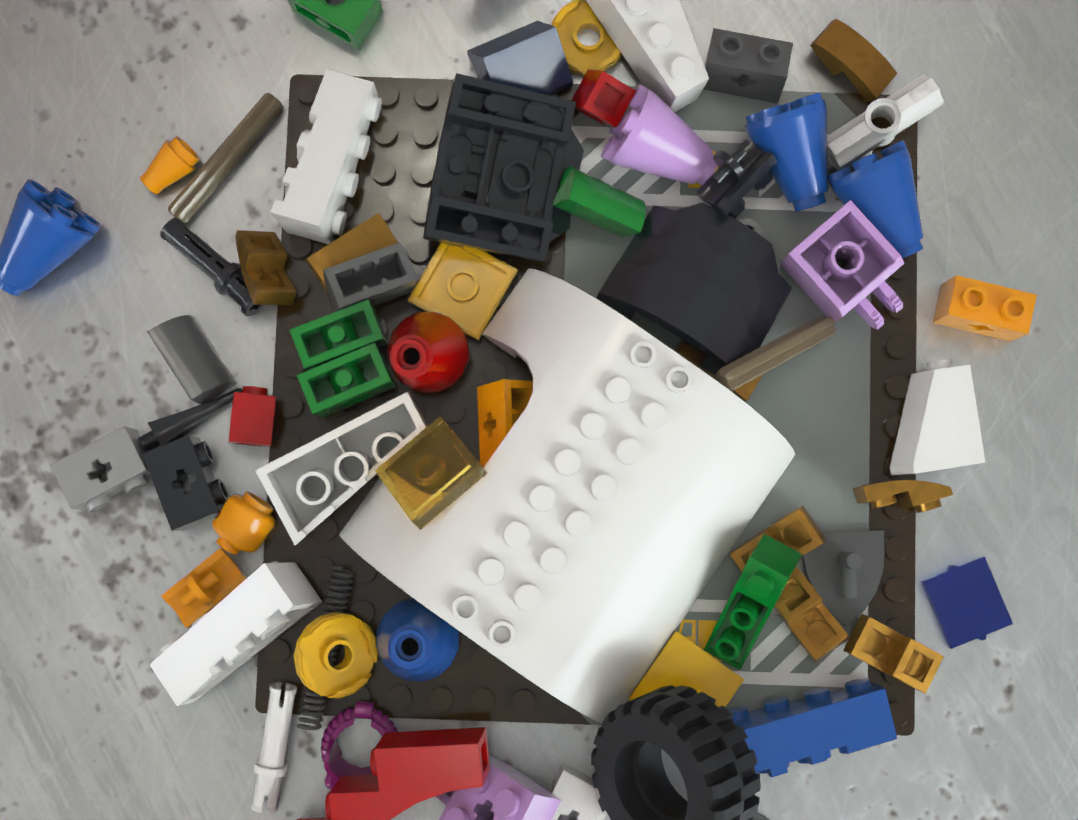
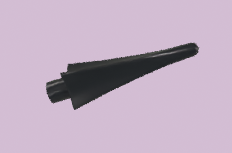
M234 389L201 405L148 422L152 431L138 438L140 444L147 452L158 445L162 446L184 437L210 416L232 403L234 392L242 393V389Z

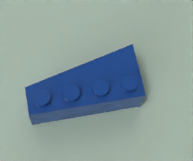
M861 678L846 682V689L830 692L829 688H817L806 691L804 693L805 698L789 702L787 697H779L765 701L763 703L764 708L748 711L747 707H736L728 710L734 715L731 719L737 727L742 726L748 738L745 741L749 750L754 749L758 761L754 766L755 773H768L770 777H775L788 773L787 768L790 766V762L798 761L801 764L814 765L827 761L832 756L830 750L838 748L839 753L850 754L897 739L885 688L875 682L871 683L869 678Z

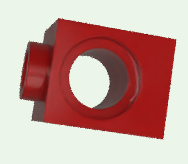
M587 69L571 101L576 102L575 109L602 125L617 128L636 90L604 71Z
M243 386L242 393L234 392L228 438L229 444L259 447L271 446L276 396H268L267 388Z

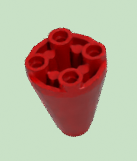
M436 311L418 312L403 319L392 331L388 344V362L395 377L407 388L421 393L440 392L454 385L464 374L470 360L468 341L462 328L449 316ZM415 349L420 354L419 361L411 358Z

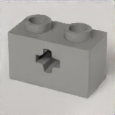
M123 426L50 464L71 509L88 510L89 513H92L112 503L110 497L123 490L126 494L132 493L149 484L147 478L150 477V473L142 455L146 451L139 442L140 434L137 429ZM105 465H111L112 469L107 472L108 479H102L101 475L106 472Z

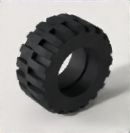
M672 685L661 687L617 706L615 710L609 712L604 718L602 727L598 729L594 744L597 747L591 753V765L595 766L592 781L594 788H598L600 794L598 803L602 812L606 810L611 820H753V816L757 814L760 797L756 796L755 793L760 791L761 782L760 774L755 773L754 769L758 762L754 749L749 750L745 741L748 738L742 726L737 727L731 720L734 715L726 707H717L715 705L716 699L704 692L697 694V690L692 687L682 685L678 687ZM662 750L671 757L678 767L686 786L688 801L675 790L669 781L663 766Z

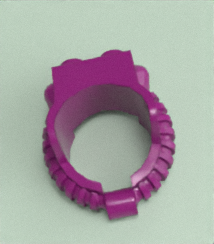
M357 701L355 708L349 707L346 711L343 710L338 713L324 730L321 740V758L327 772L324 782L328 789L333 788L340 776L372 774L370 767L360 768L351 765L341 758L342 751L338 746L337 737L345 728L353 725L356 718L371 719V727L376 729L381 736L386 732H398L397 727H394V722L389 720L387 714L383 715V711L375 710L374 702Z

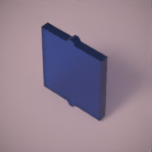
M980 557L958 567L956 565H949L948 571L921 581L950 649L975 639L983 641L986 639L987 634L1013 624L985 557Z

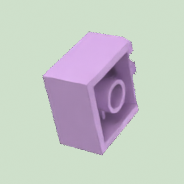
M851 200L789 252L780 263L827 317L831 316L835 322L853 308L869 326L878 330L884 325V319L866 298L871 292L891 312L897 313L903 308V302L885 282L890 275L904 264L903 259ZM840 257L847 262L843 269L836 263Z
M489 756L491 769L483 787L449 791L435 796L446 805L439 820H552L561 802L558 797L508 763Z

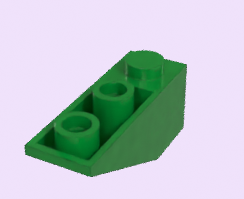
M764 534L749 557L703 650L741 670L802 554Z

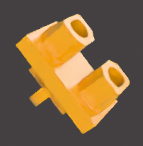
M219 548L161 595V597L176 612L186 628H190L198 618L210 612L247 577L223 548Z

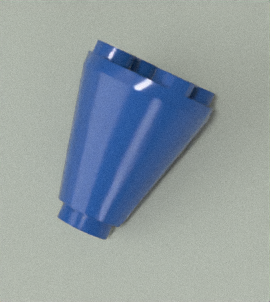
M818 92L746 116L747 125H745L749 138L757 148L764 152H770L775 157L777 162L770 169L772 177L787 202L793 203L795 212L826 203L824 193L828 191L827 107L825 100H822L821 93Z
M904 140L881 151L882 159H879L878 154L873 153L852 163L854 172H851L848 166L827 176L832 191L843 205L851 200L896 249L902 259L923 249L920 239L923 238L911 156Z
M28 179L17 195L0 244V289L15 296H20L24 290L31 289L89 243L100 229L101 224L87 213L77 210L74 207L76 200L64 190L55 187L50 192L38 182Z
M410 598L396 603L384 614L377 629L376 647L381 662L392 674L406 681L424 682L438 677L452 664L459 650V631L417 600ZM407 638L415 639L419 645L417 653L413 655L405 654L406 646L402 644L403 641Z

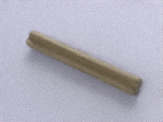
M265 93L168 206V211L171 215L184 224L192 218L283 111L282 103L275 96Z
M825 315L812 319L719 369L716 373L718 382L731 392L835 335L837 331L834 326L835 320L831 316L826 317Z

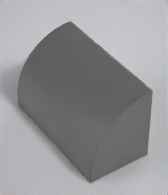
M402 242L323 270L325 286L334 312L367 299L375 306L413 291L418 280Z
M183 315L175 317L147 331L191 401L199 404L206 403L237 384L194 316Z

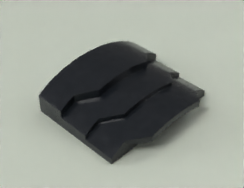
M456 73L451 87L437 153L423 239L545 263L550 241L567 231L570 227L571 214L552 204L566 168L571 166L580 170L584 149L571 129L576 102Z
M705 203L695 204L678 210H670L654 205L644 220L641 233L635 234L599 291L596 299L630 321L635 313L638 312L706 353L707 355L700 367L716 376L717 371L722 367L761 347L792 287L778 273L773 245L740 221L721 213Z

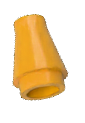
M176 136L171 141L166 140L146 172L140 177V180L152 193L158 195L163 189L196 170L195 164L200 158L183 139Z

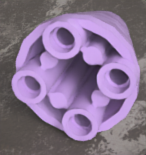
M639 84L629 104L630 110L627 114L624 113L617 128H610L609 133L614 136H611L605 145L601 158L624 168L691 185L695 183L703 185L717 167L713 159V150L653 91Z

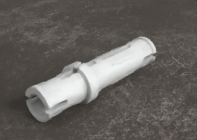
M282 682L271 683L269 687L270 694L260 759H257L254 764V773L257 774L251 809L258 813H262L265 796H268L266 814L275 813L278 810L281 779L286 776L288 764L284 760L294 699L297 692V687L293 684L286 683L283 700H280Z

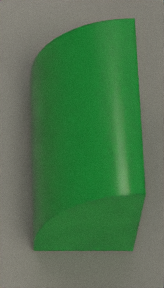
M571 166L566 168L552 204L565 212L622 238L641 233L646 213V206L643 200Z

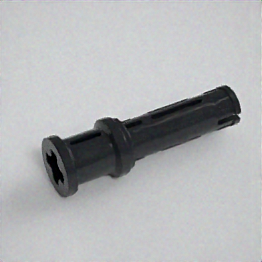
M176 217L164 225L160 232V237L214 281L216 291L220 295H228L241 306V312L245 316L250 317L263 307V305L253 304L240 264L234 262L230 264Z

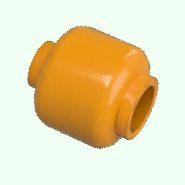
M246 491L244 495L233 494L228 498L212 522L214 531L219 535L216 543L234 555H237L240 550L249 553L256 552L275 525V519L271 515L273 507L249 491Z

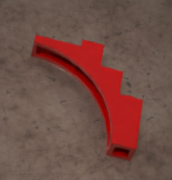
M486 727L386 732L371 751V775L340 776L331 791L326 795V817L299 818L297 820H390L418 802L446 792L483 787L491 769Z

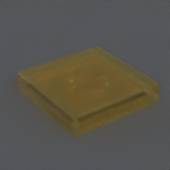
M441 416L375 470L406 515L419 530L487 474V471Z

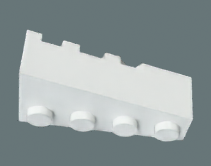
M586 0L644 87L653 91L674 112L698 99L709 77L679 0Z
M329 69L326 70L309 113L310 123L314 125L312 130L305 129L301 133L297 143V160L299 163L297 168H287L282 180L283 185L286 186L285 198L283 201L275 199L270 213L287 233L325 244L333 242L335 235L340 236L342 234L347 219V213L343 209L347 197L352 198L358 185L359 176L355 173L359 159L364 160L370 146V136L367 135L371 121L376 122L381 111L382 99L378 98L374 82Z
M409 391L255 470L294 545H297L425 432L428 426Z
M278 561L264 563L210 612L198 618L184 635L166 643L159 650L161 655L150 666L176 706L195 702L319 606L322 600L295 562L278 563Z

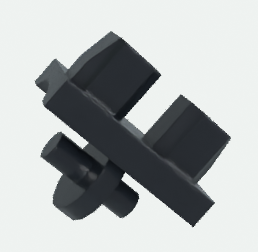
M745 140L731 155L719 150L713 156L719 168L696 193L702 201L735 219L745 209L743 197L751 189L756 191L764 189L773 180L770 169L777 161L773 154L760 150L748 140Z

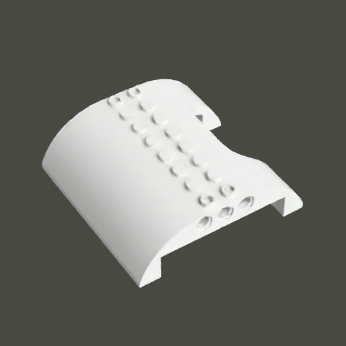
M528 268L482 333L485 338L514 358L517 355L527 363L532 374L533 393L518 420L477 478L466 489L448 497L429 496L387 467L339 536L366 562L434 614L555 698L602 724L609 712L628 701L636 686L796 454L788 441L746 402L641 327L603 302L562 279L536 269Z

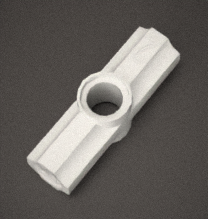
M922 74L887 98H879L868 105L865 112L827 136V160L831 166L839 171L876 147L888 145L898 133L942 106L944 100L941 96L940 88L932 78ZM876 117H883L890 122L891 126L881 129L876 127L871 120Z

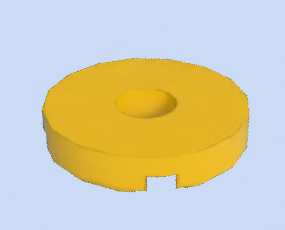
M573 0L562 7L552 20V26H555L572 75L584 77L587 69L601 70L607 73L615 68L623 57L586 1ZM591 29L598 34L599 41L592 46H586L579 42L577 35L582 30Z
M332 612L321 615L305 627L297 640L294 652L296 674L305 687L320 696L339 699L352 695L363 687L372 675L370 671L373 668V663L377 662L378 657L376 637L368 624L351 614ZM342 644L345 648L343 661L336 666H330L328 661L330 650L334 646Z

